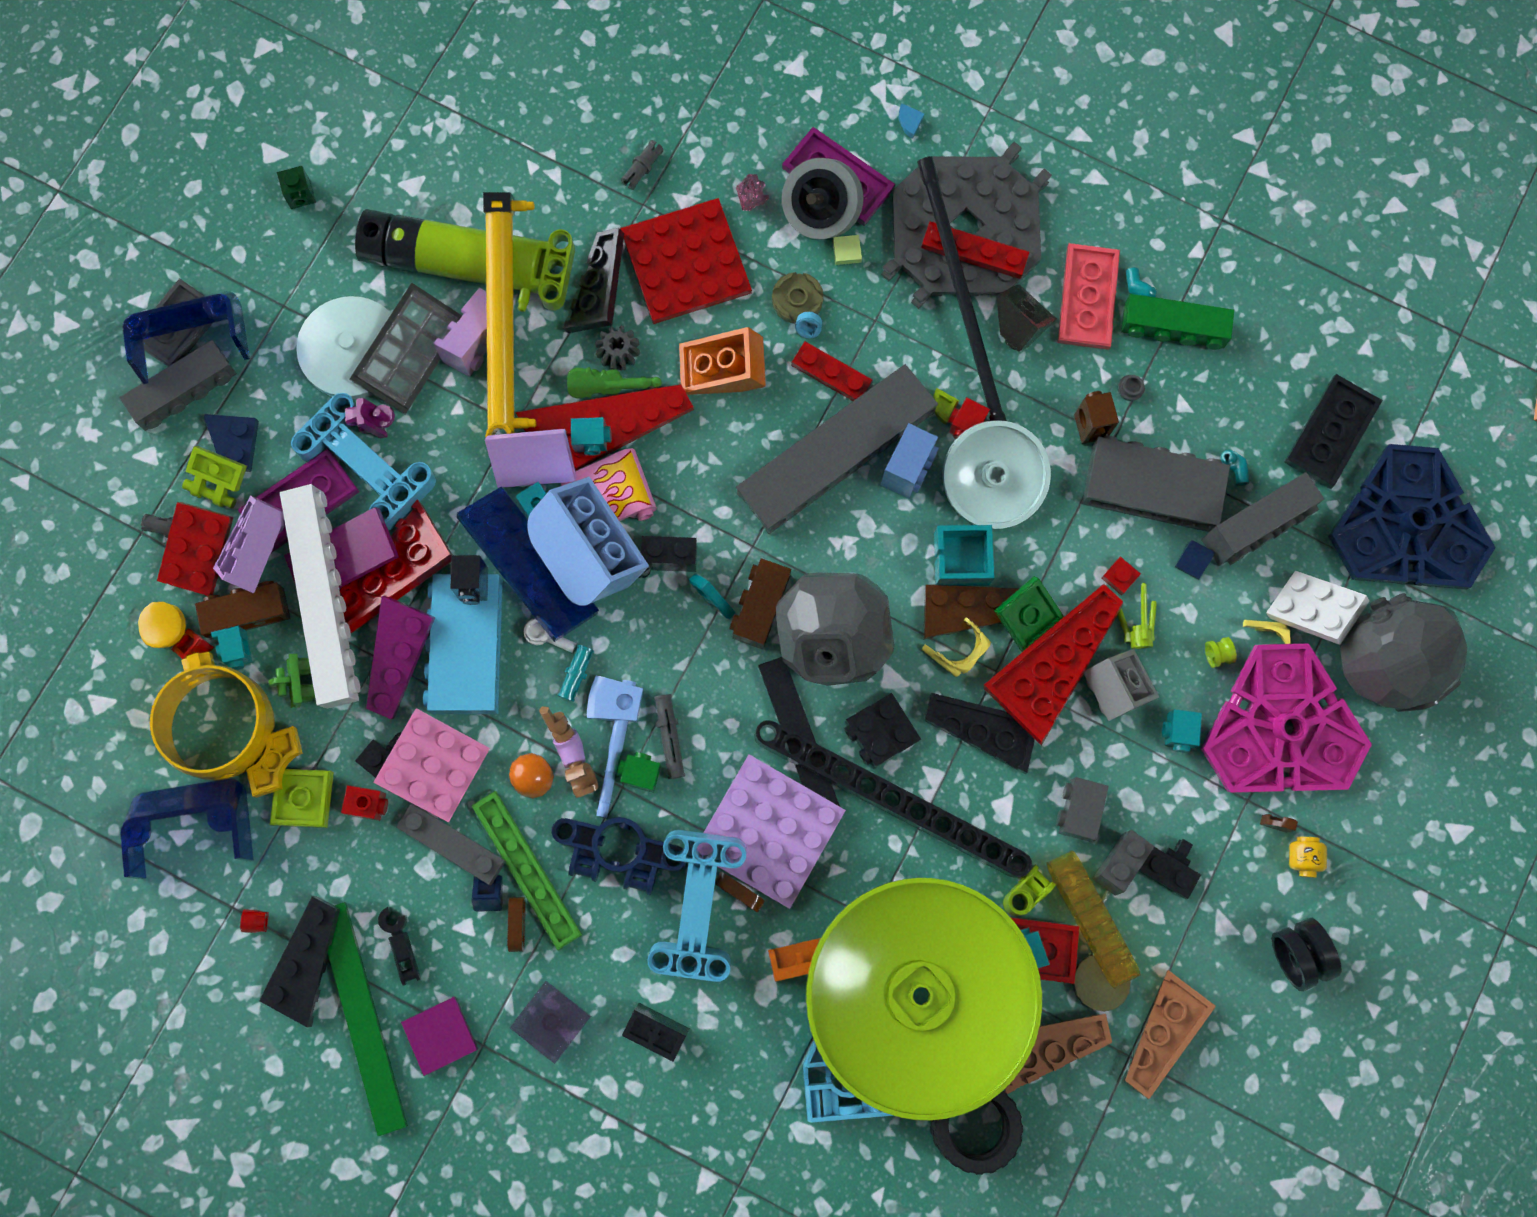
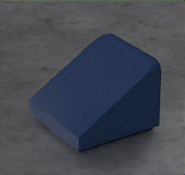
M1191 540L1185 546L1175 567L1199 580L1215 552Z
M474 876L471 899L474 911L502 910V876H497L492 885H488Z

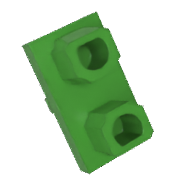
M297 653L289 654L288 659H286L288 677H285L284 668H277L276 678L268 680L269 687H277L278 696H286V686H289L291 708H300L302 703L316 700L313 684L300 685V676L311 675L309 658H298Z

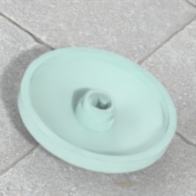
M355 296L333 299L314 310L302 325L297 339L298 362L312 385L332 397L338 393H347L352 399L373 395L349 379L391 313L384 306L373 300ZM397 323L390 334L404 342L402 331ZM387 339L378 353L396 364L404 349ZM374 358L366 372L384 383L392 368Z
M987 421L970 427L953 442L944 460L942 479L946 496L957 513L973 524L992 525L993 529H1001L1015 526L1025 521L1038 510L1049 490L1051 468L1045 448L1032 432L1008 421Z

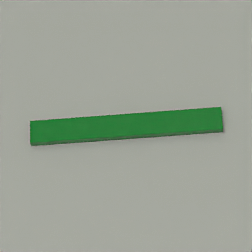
M343 902L334 905L340 908L332 945L328 949V956L377 1136H381L405 1128L408 1124L347 903Z

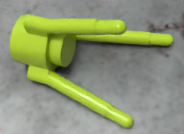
M1146 583L1141 584V625L1132 626V631L1130 632L1122 608L1118 613V618L1124 632L1125 643L1131 642V649L1153 647V641H1155L1154 628L1157 602H1151L1148 625Z

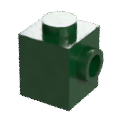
M303 166L277 172L282 195L291 209L316 203L311 181Z

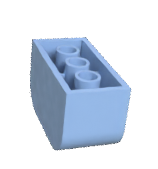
M590 477L549 490L529 515L527 528L533 547L567 598L577 605H588L628 588L649 567Z

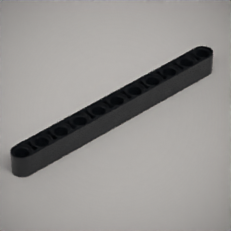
M765 720L757 726L754 734L756 743L775 755L1013 878L1021 877L1031 871L1032 860L1024 851L774 721ZM766 727L771 728L775 733V738L772 741L763 740L760 736V730ZM789 740L796 741L799 744V753L789 754L785 749V743ZM811 754H821L824 758V765L822 767H814L810 762ZM844 766L849 771L847 780L842 781L836 777V767ZM862 779H869L873 783L874 789L872 793L867 794L861 790L860 782ZM887 792H894L898 796V804L895 807L889 806L886 803L885 795ZM912 805H919L922 808L923 817L920 820L914 819L911 816L910 809ZM938 818H944L948 823V829L945 833H941L936 829L935 822ZM964 830L970 832L973 836L970 846L964 845L961 841L960 836ZM988 844L995 845L998 850L995 859L989 858L986 854ZM1013 857H1018L1022 861L1023 866L1020 872H1015L1011 867Z

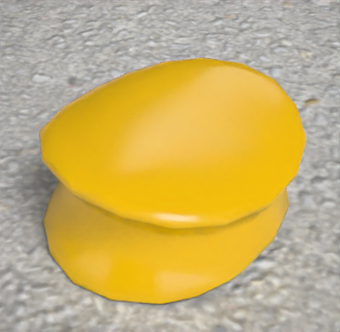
M166 602L150 603L143 609L139 617L138 627L141 639L152 648L173 646L185 634L186 620L184 614L177 606Z

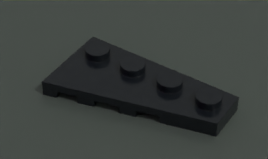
M620 228L597 232L587 259L589 267L587 272L581 276L578 284L581 287L578 298L573 299L570 306L573 312L570 320H565L563 326L567 333L601 328L613 324L624 232Z
M935 693L930 694L924 721L1024 774L1028 773L1035 739L1008 712Z
M317 896L311 897L259 1000L307 1028L312 1027L314 1016L312 1015L315 1002H318L321 991L319 986L328 962L326 957L329 946L332 945L340 908Z

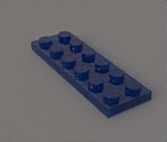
M502 487L457 512L456 518L554 642L598 614L599 609L594 603L582 606L573 603L567 598L530 541L527 528L528 519Z

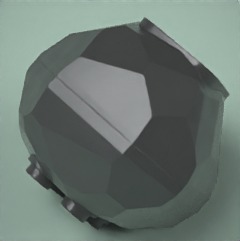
M807 573L777 603V630L783 662L806 681L826 686L867 681L883 667L894 651L895 645L888 596L866 576L858 573Z
M1405 593L1399 594L1390 600L1381 597L1370 603V612L1363 611L1340 645L1343 672L1356 693L1385 708H1395L1397 712L1423 710L1442 701L1461 684L1460 677L1465 669L1467 655L1466 640L1455 612L1447 606L1412 600Z

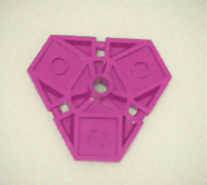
M1309 643L1254 645L1235 685L1230 691L1232 693L1230 700L1225 701L1217 719L1213 723V727L1201 746L1202 752L1227 792L1284 791V788H1291L1292 791L1349 790L1372 744L1345 700L1337 699L1334 691L1337 688ZM1322 698H1324L1326 703L1328 704L1323 708L1318 703V701ZM1242 700L1249 703L1246 710L1239 707ZM1288 720L1293 724V731L1289 735L1285 731V723ZM1290 767L1289 777H1284L1283 768Z

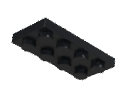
M1335 374L1284 463L1301 473L1307 472L1310 478L1332 489L1383 400Z

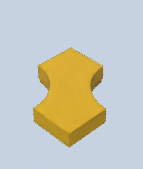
M291 726L270 733L263 756L255 765L246 770L252 797L257 798L283 789L282 778L286 767L295 757L303 754L296 727Z

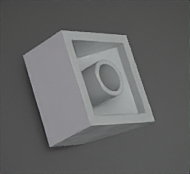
M1134 649L1110 657L1084 672L1086 683L1094 692L1099 702V708L1108 721L1159 698Z

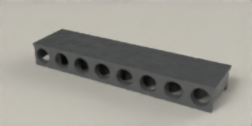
M904 364L737 485V495L752 510L766 528L767 533L771 534L899 440L908 423L918 426L933 415L938 403L908 366Z

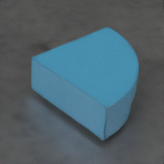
M901 103L898 118L904 133L910 138H914L924 118V113Z

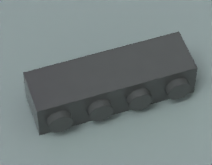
M211 340L119 398L135 423L146 431L158 427L162 420L170 415L182 412L186 405L194 400L204 398L215 387L225 385L237 373L221 349Z

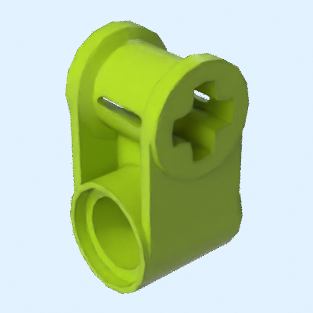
M1035 864L1032 866L1031 871L1027 875L1022 876L1018 883L1004 897V910L1009 915L1015 917L1025 915L1038 902L1044 899L1054 889L1056 884L1053 881L1049 882L1038 871L1039 867ZM1015 895L1020 896L1024 901V907L1021 911L1016 910L1012 905V899Z

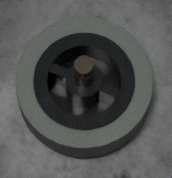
M814 158L802 162L792 170L783 186L782 207L790 225L797 232L809 238L827 239L842 235L856 223L862 211L863 190L860 180L849 166L835 159Z

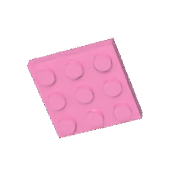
M416 708L373 783L449 823L490 748Z

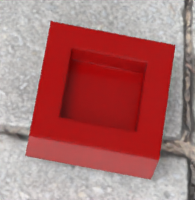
M1120 556L1101 579L1122 596L1141 573Z

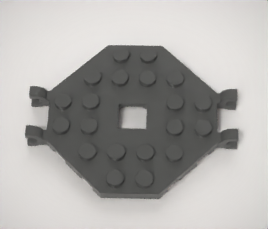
M1015 141L1001 157L932 156L950 224L962 212H970L983 224V227L974 235L1029 251L1021 279L961 261L970 296H979V294L1005 296L1041 260L1039 192L1049 184L1048 180L1052 174L1044 168L1032 183L1026 180L1011 166L1019 158L1018 153L1022 149ZM918 166L893 190L894 259H891L883 266L884 271L881 275L889 282L901 269L921 286L913 294L914 298L911 301L919 309L931 296L956 293L946 257L921 249L929 221L935 222V218Z

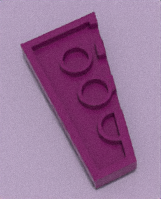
M388 596L381 597L366 709L389 719L395 718L435 620L434 616Z

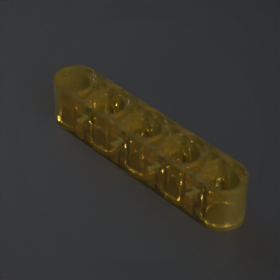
M1071 850L1047 862V869L1076 924L1080 926L1079 929L1109 984L1115 989L1139 977L1140 970L1076 853Z

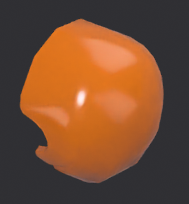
M528 753L519 756L512 762L509 768V779L518 794L534 799L543 796L551 788L554 774L549 763L542 756Z

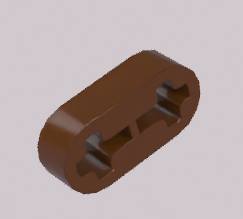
M722 871L715 880L716 886L757 913L765 903L763 898Z
M525 897L509 898L508 952H524Z

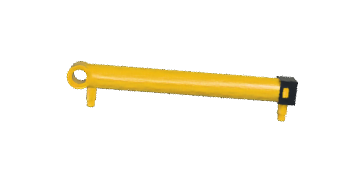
M483 192V212L486 214L488 428L485 437L495 435L500 429H504L507 434L515 433L514 428L528 429L529 427H536L535 419L514 418L513 216H515V211L534 210L535 204L526 200H515L511 192Z

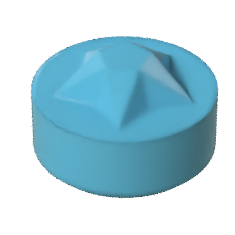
M803 312L797 317L796 332L804 338H815L821 332L822 319L816 313Z

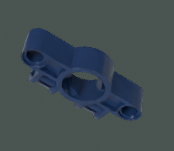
M561 818L552 826L551 833L553 838L562 845L574 848L569 866V876L577 874L589 877L593 882H596L602 865L609 871L626 873L623 889L628 890L630 887L646 891V894L651 896L658 869L679 872L687 864V862L682 861L676 867L670 866L667 863V856L663 851L664 842L646 838L639 825L627 818H612L600 826ZM565 824L571 825L573 829L571 837L561 839L558 834L560 827ZM619 825V828L629 831L633 828L640 838V844H637L635 850L637 857L631 863L620 866L621 863L616 861H610V864L607 863L600 852V846H603L606 836H603L604 833ZM669 844L670 848L674 851L683 850L682 847ZM580 864L591 866V868L582 867ZM634 878L644 879L646 882L634 880Z

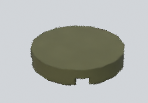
M796 272L781 277L774 285L772 293V305L777 315L786 322L796 324L797 317L803 312H813L818 315L824 300L823 289L818 280L806 273L796 274Z
M1098 953L1089 955L1078 963L1073 988L1075 995L1082 1004L1092 1010L1105 1012L1116 1009L1124 1003L1130 991L1131 981L1128 970L1120 960L1112 955Z

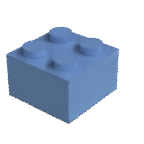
M908 423L885 469L881 486L908 499L913 491L918 493L927 474L924 468L927 470L931 468L939 447L935 446L938 437Z

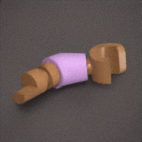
M542 706L539 712L550 732H552L554 737L553 744L564 767L569 768L565 770V777L567 782L571 783L575 797H582L598 789L597 778L591 765L585 762L583 744L577 730L571 728L563 712L552 714L549 707Z

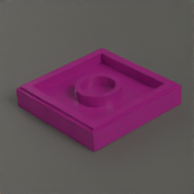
M456 996L401 1022L423 1076L479 1050Z

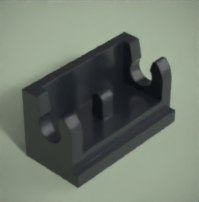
M638 1003L622 1036L674 1062L690 1028Z

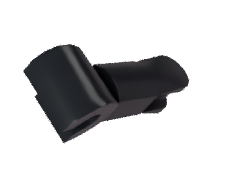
M386 907L379 914L378 924L383 931L392 935L388 940L400 981L405 986L407 981L413 979L421 980L408 933L402 931L407 923V915L399 917L397 923L391 925L388 919L392 914L391 907ZM410 960L413 968L403 971L401 962Z

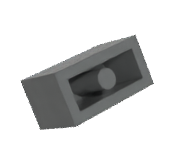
M1078 777L1071 779L1070 783H1066L1062 798L1066 799L1064 810L1060 809L1056 821V826H1060L1058 834L1088 842L1096 841L1109 786Z
M1133 830L1123 833L1092 879L1115 896L1124 893L1155 846Z

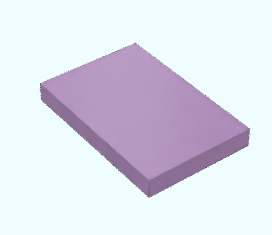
M565 429L490 435L485 439L498 488L527 486L537 482L540 484L574 482L577 478Z

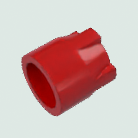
M244 909L240 921L241 932H266L269 912Z

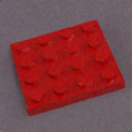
M719 198L620 228L624 232V243L653 325L752 294V288Z

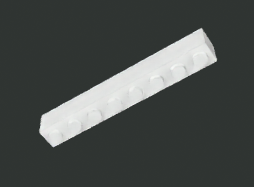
M312 484L280 492L316 704L328 709L359 701L360 683L353 669L356 660L353 651L349 647L348 639L351 637L349 625L344 619L343 612L346 611V604L339 591L341 577L338 570L335 569L334 559H336L337 554L334 545L330 541L329 533L332 532V526L325 513V507H327L326 496L323 491Z

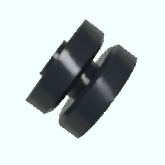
M1313 917L1297 922L1294 930L1286 927L1272 934V947L1277 961L1287 979L1297 990L1304 992L1317 986L1319 979L1321 981H1329L1340 976L1342 972L1341 961L1334 943L1324 927Z

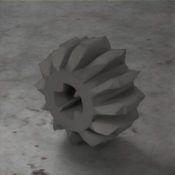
M622 325L618 331H614L613 326H610V333L607 334L601 331L600 337L602 340H596L595 342L596 348H598L596 356L597 358H602L601 364L604 367L610 364L611 370H616L617 365H621V369L625 371L626 363L634 365V357L640 355V350L637 348L640 345L639 339L633 338L634 332L632 330L625 332Z

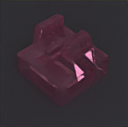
M748 174L736 187L742 210L751 211L754 207L763 205L769 199V195H763L762 189L766 185L758 179L757 174Z

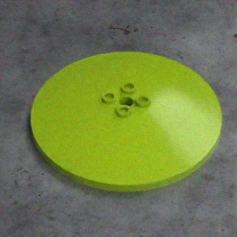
M935 878L902 879L883 884L862 894L848 904L827 927L818 942L808 971L806 984L807 1017L814 1042L825 1064L836 1079L858 1099L875 1109L900 1118L912 1120L947 1119L963 1115L991 1101L1021 1071L1031 1054L1040 1027L1042 1013L1041 980L1036 960L1023 933L1006 912L992 900L969 887L948 880ZM919 987H924L929 993V998L924 1004H917L913 999V993Z

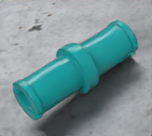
M582 645L577 646L578 648L572 663L565 670L567 675L557 695L572 702L575 701L582 679L585 680L587 677L585 672L592 654H594V650Z

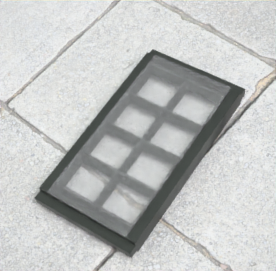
M411 283L349 380L406 415L441 359L433 343L437 338L443 340L450 332L447 329L450 322L457 323L462 315Z

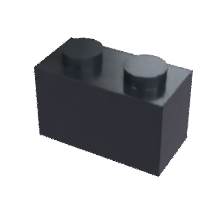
M451 555L450 589L460 601H463V604L478 605L480 601H487L488 567L480 555Z

